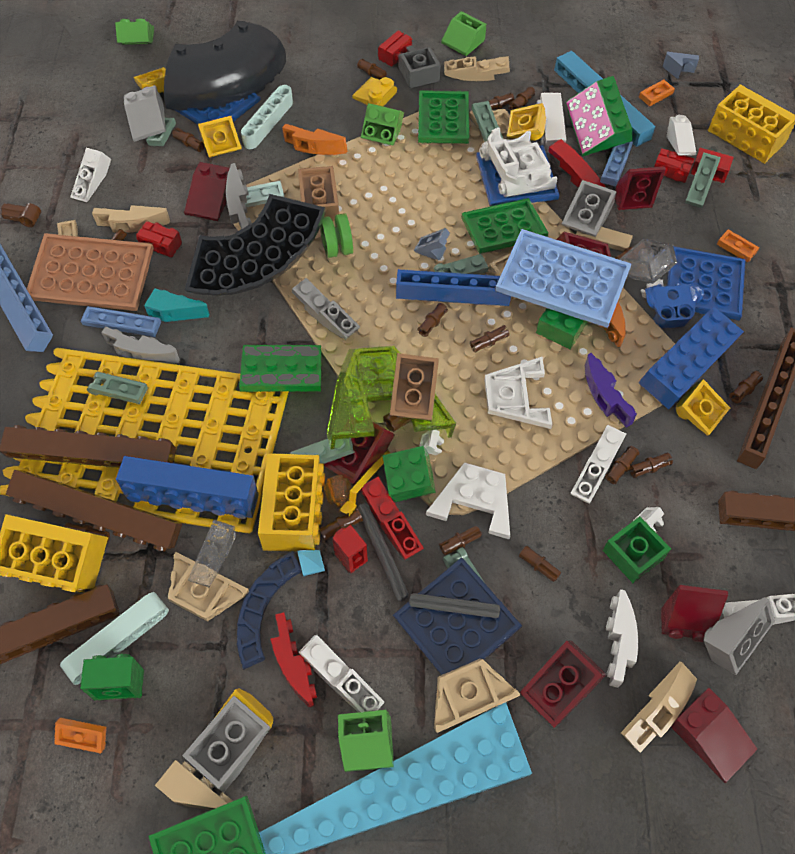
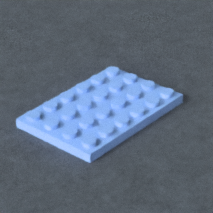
M521 229L495 291L608 328L631 263Z

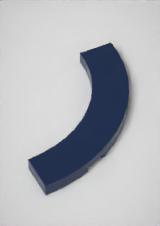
M293 551L273 562L255 580L244 598L237 622V648L243 669L265 660L261 646V624L265 610L278 589L288 580L302 573V569Z

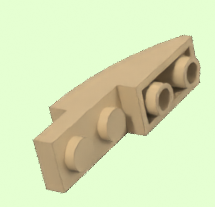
M475 56L444 62V73L446 76L465 81L495 80L494 75L510 72L509 56L477 61Z
M131 205L129 211L94 208L92 212L97 226L111 227L112 232L115 233L119 229L126 233L139 232L146 221L151 223L157 222L162 226L170 222L167 209L160 207Z
M679 662L648 695L651 698L649 703L621 732L638 752L641 753L656 735L662 737L672 726L687 704L694 690L697 678L682 662Z

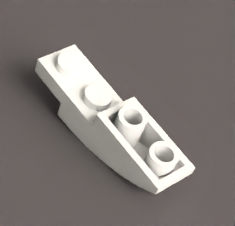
M609 425L606 426L571 495L588 504L591 503L626 433Z
M620 590L617 596L612 597L610 609L613 610L612 617L608 618L606 630L609 631L608 639L614 640L611 649V655H614L613 663L609 664L607 677H610L609 685L619 688L623 683L626 667L632 668L637 662L638 654L636 619L625 590Z
M795 594L767 597L770 601L775 621L773 625L795 620ZM758 600L725 603L722 611L724 618Z
M314 635L298 652L313 667V670L356 711H378L385 703L318 635Z

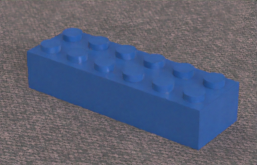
M713 307L646 372L638 383L667 409H670L744 331Z
M128 456L123 457L116 477L117 483L129 501H145L156 506L165 504L175 509L184 507L190 508L195 512L210 511L220 516L229 514L239 519L253 518L259 496L255 479L252 475Z

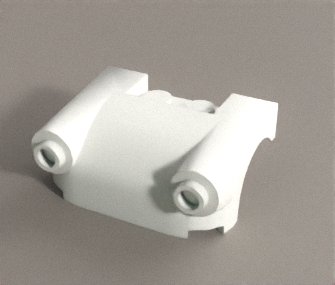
M495 128L488 136V141L484 142L479 149L480 156L485 160H492L502 179L499 184V192L504 197L556 188L557 177L551 178L550 164L538 143H531V131H527L517 139L506 140L501 138L500 128Z

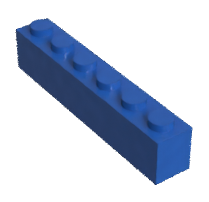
M400 269L397 272L396 299L510 306L511 296L495 291L500 276Z

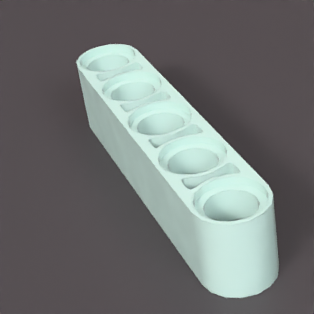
M279 86L242 128L241 134L245 148H256L292 106L293 99L290 86Z
M155 592L147 594L68 655L61 662L60 667L73 685L80 684L84 659H92V656L95 655L114 658L168 614L169 609Z

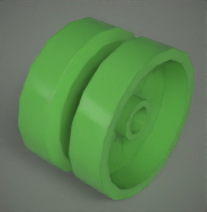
M346 213L335 216V227L329 216L324 217L320 227V235L326 257H337L338 245L343 255L353 254L352 234Z

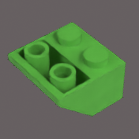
M461 11L452 18L441 43L467 56L485 40L486 24Z
M120 19V22H115L117 43L121 45L153 43L154 26L145 19H136V22H130L129 19Z
M368 103L361 138L394 145L401 130L404 112Z
M387 710L338 715L339 744L345 772L394 767L391 717Z

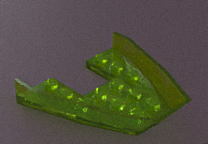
M395 346L353 348L348 350L336 381L327 428L330 450L335 448V441L337 439L374 436V427L368 402L392 400L397 353H400ZM436 394L434 397L432 421L411 418L415 432L445 429L448 438L452 437L456 426L455 420Z

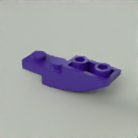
M589 353L584 366L587 384L594 400L606 417L614 414L626 428L629 427L636 418L637 413L635 409L622 398L618 390L614 389L617 382L614 375L602 365L600 359Z

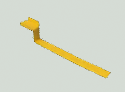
M387 450L383 455L390 454V452ZM383 456L350 490L349 501H346L340 508L341 512L349 513L350 516L356 509L357 493L384 464Z

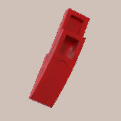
M379 476L367 482L360 491L368 502L376 521L403 559L406 560L423 550L422 544L402 511L398 510L394 501L389 496Z
M284 612L275 614L279 637L271 638V643L279 667L296 695L308 707H313V699L317 698L314 684H309L308 676L312 675L310 664L304 661L301 655H298L296 641L291 642L289 633L294 632L291 619L287 620Z

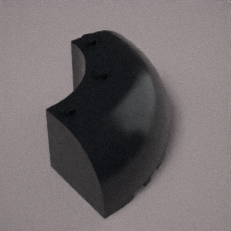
M237 21L229 32L215 40L190 45L175 43L165 71L164 98L166 109L187 111V108H197L199 111L206 107L217 109L219 106L221 108L226 107L227 103L239 101L243 98L246 100L249 95L261 92L265 89L266 84L274 81V77L280 74L286 63V52L282 42L273 32L261 25Z
M269 194L264 208L258 215L259 217L251 225H247L230 236L212 237L199 235L185 291L199 295H233L256 289L275 280L289 270L308 250L321 227L326 213L325 207Z

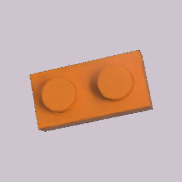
M662 80L641 91L639 98L650 107L672 95L675 88L665 80Z
M729 229L717 242L718 246L741 259H745L747 263L760 248Z
M59 718L55 723L54 744L96 753H102L105 749V726Z

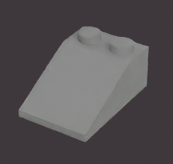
M156 86L145 87L142 90L129 92L127 95H124V106L134 142L166 132L164 103Z
M582 180L565 215L562 226L596 237L611 211L616 191Z
M764 597L718 621L713 628L707 630L704 642L712 662L734 675L738 674L775 622L768 598Z
M233 696L182 756L224 793L241 773L271 727Z

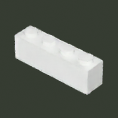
M541 93L540 100H537V104L543 103L545 107L546 123L544 134L540 138V145L544 146L546 153H549V146L560 139L566 142L561 93Z

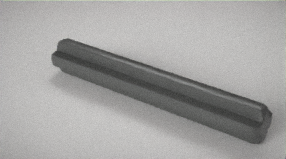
M415 593L411 594L409 604L412 607L499 618L500 606L497 604Z

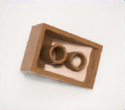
M333 166L298 169L301 202L325 207L326 213L324 217L329 216L332 221H335V216L339 214V204Z
M397 353L390 416L432 421L439 358Z

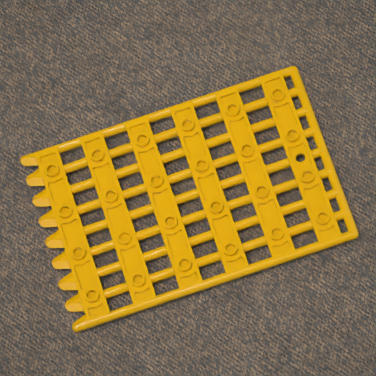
M64 348L54 349V355L61 358L62 362L46 365L47 371L56 376L55 379H46L39 382L40 387L49 393L48 395L32 399L33 404L41 408L42 411L26 415L27 423L35 427L45 428L47 431H55V429L60 427H66L92 435L106 433L113 434L116 437L118 434H122L129 438L137 439L138 436H143L150 440L165 438L174 444L176 450L178 444L195 447L193 457L175 454L174 463L207 469L227 470L233 473L252 476L258 475L256 487L259 496L253 518L247 517L246 524H241V519L229 514L218 515V519L215 520L199 517L200 512H195L190 508L182 507L181 509H176L175 513L157 511L158 506L152 505L149 502L140 501L134 504L135 508L184 524L242 533H251L253 531L263 493L267 453L273 454L289 391L280 392V396H275V392H240L236 390L238 381H240L239 373ZM86 360L100 361L99 370L84 369ZM123 366L140 367L137 376L121 374ZM161 371L177 372L176 380L159 379ZM96 372H102L146 383L148 389L140 404L127 401L125 410L109 407L112 397L100 394L93 395L87 391L88 386L77 385L80 376L93 378ZM205 376L217 379L214 387L197 385L199 377ZM156 387L172 389L170 398L153 396ZM73 392L88 394L86 404L70 402ZM194 393L211 395L209 404L192 402ZM233 398L251 400L248 410L232 408ZM150 404L167 406L164 415L147 413ZM272 404H277L275 414L270 413ZM189 409L206 412L204 421L186 419ZM66 410L81 411L82 414L79 421L63 419ZM105 415L122 417L119 426L102 425ZM228 415L245 417L244 426L226 425ZM144 421L161 423L158 433L141 431ZM273 421L271 430L266 431L267 422ZM183 428L201 429L198 439L182 437ZM223 432L241 435L239 444L222 443ZM263 438L268 439L266 449L261 448ZM245 449H252L250 453H245ZM218 450L236 453L234 462L215 460ZM258 456L263 457L261 467L256 466ZM13 458L20 462L19 466L3 469L4 476L11 479L14 470L26 471L77 489L79 487L95 489V495L114 501L118 500L120 493L124 494L116 481L120 469L116 467ZM45 463L62 465L59 474L42 473ZM85 469L102 471L99 481L82 479ZM9 485L0 486V495L8 496L5 494Z

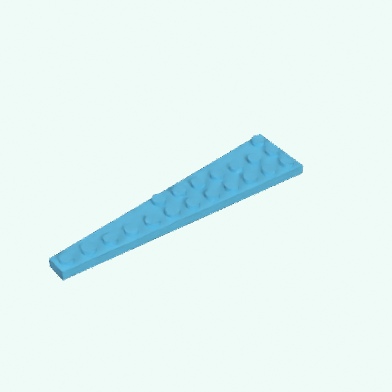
M506 702L393 761L394 767L380 768L259 832L265 853L299 854L531 775L530 766Z

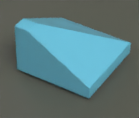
M320 550L297 551L303 576L325 571Z

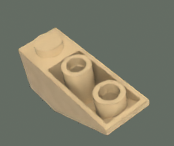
M175 760L155 785L173 802L182 806L213 810L232 802L223 792L219 796L213 792L214 785L204 776L201 780L195 777L193 774L196 770L186 761L181 765Z

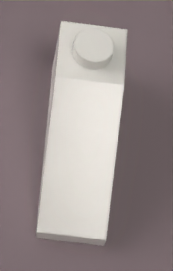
M684 115L670 117L666 137L677 154L696 155L693 131L689 119Z

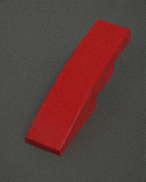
M560 139L549 146L548 152L560 161L559 167L571 175L570 181L578 188L582 180L605 187L587 162L565 141Z

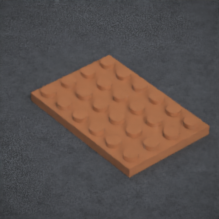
M44 233L27 291L33 301L137 311L154 247L149 243Z

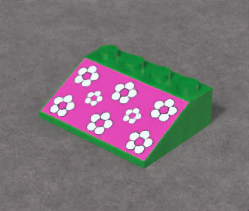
M614 76L596 81L565 102L582 157L632 141V127Z

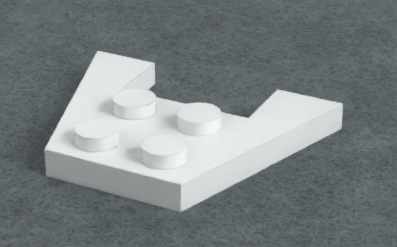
M542 357L485 375L488 414L548 429L552 428L550 408L530 409L526 378L544 377L545 371Z
M464 463L426 511V515L447 521L451 505L456 503L494 514L489 534L510 539L505 474Z

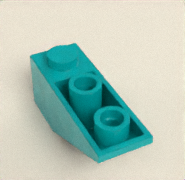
M155 288L144 305L148 316L160 318L164 322L205 318L210 315L207 303L203 301L193 300L183 295H176L166 290Z

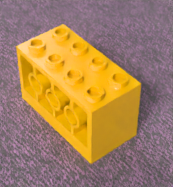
M739 85L718 104L708 131L765 164L787 142L795 125V114Z
M267 453L258 536L263 551L297 552L300 550H315L316 545H320L319 525L322 523V512L320 510L324 498L322 486L325 485L324 464L320 463L319 455Z
M5 514L0 531V576L16 577L22 581L38 582L40 585L48 587H60L65 591L85 593L86 589L95 587L108 537Z

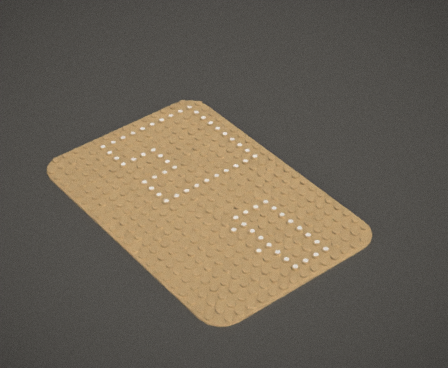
M419 112L403 118L401 130L394 145L363 139L360 136L346 142L348 150L346 154H318L249 183L246 186L251 187L281 181L284 197L301 201L298 169L313 168L323 162L326 166H333L335 180L340 188L337 191L339 214L346 213L353 240V254L343 255L338 245L337 257L327 258L321 240V229H319L314 241L304 255L289 270L272 282L316 345H321L322 355L363 415L385 429L387 428L383 421V416L390 413L397 353L439 358L432 421L421 419L416 423L409 422L395 432L390 431L395 436L387 448L390 453L419 447L422 434L432 428L440 431L439 436L444 439V443L440 446L437 445V448L441 449L442 452L438 455L429 454L436 493L420 496L426 504L431 506L464 463L505 474L506 490L509 493L597 443L607 425L618 430L625 427L614 414L606 417L590 392L584 366L589 353L600 359L602 365L614 375L617 380L614 389L618 390L622 398L633 406L637 413L635 420L662 406L663 404L638 382L675 343L624 287L618 299L626 326L625 337L621 347H617L609 339L606 331L599 325L587 322L571 350L536 334L539 319L546 310V307L512 296L510 306L396 299L398 269L435 272L434 267L437 264H447L479 255L461 219V215L463 212L490 207L476 158L477 152H480L479 149L484 143L480 130L469 119V144L418 143ZM545 201L532 203L549 233V238L556 240L564 231L574 234L570 228L562 226L563 221ZM265 204L246 207V218L250 217L253 223L259 217L258 215ZM239 222L233 224L238 231L241 230ZM444 228L450 232L445 244L446 250L441 260H436L414 251L421 237ZM514 246L481 254L489 267L490 263L510 254ZM490 269L486 273L479 274L495 276ZM307 278L330 302L334 300L360 326V329L346 340L334 334L304 309L305 305L292 293V288ZM438 303L445 304L448 312L440 319V324L434 327L427 337L421 336L417 329L425 321L426 315L431 313ZM502 325L507 327L506 329L509 330L510 334L508 337L495 342L493 346H487L476 353L473 352L474 348H471L470 341ZM542 357L545 371L544 377L526 378L530 409L550 408L552 428L548 429L488 414L485 375ZM372 362L376 363L379 382L383 391V397L379 401L371 402L366 400L362 385L359 384L356 376L355 366ZM452 503L449 515H465L477 511V509Z

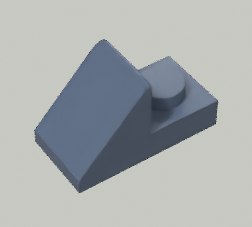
M667 52L663 68L678 79L681 71L695 72L699 55Z
M444 228L421 237L414 251L418 254L441 260L446 250L445 244L450 232Z

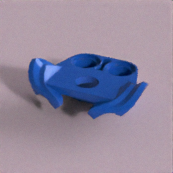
M677 283L675 286L662 287L659 284L646 288L647 303L656 312L653 317L654 322L660 328H675L687 325L694 316L695 305L700 303L704 296L703 287ZM674 291L678 298L675 300L670 299L668 292Z

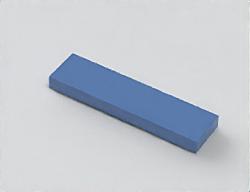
M633 142L613 147L602 174L601 183L612 186L617 185Z
M87 306L81 323L85 326L103 329L108 327L121 332L156 337L161 320L157 317Z

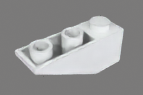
M86 148L70 197L88 202L105 178L111 158L103 152Z

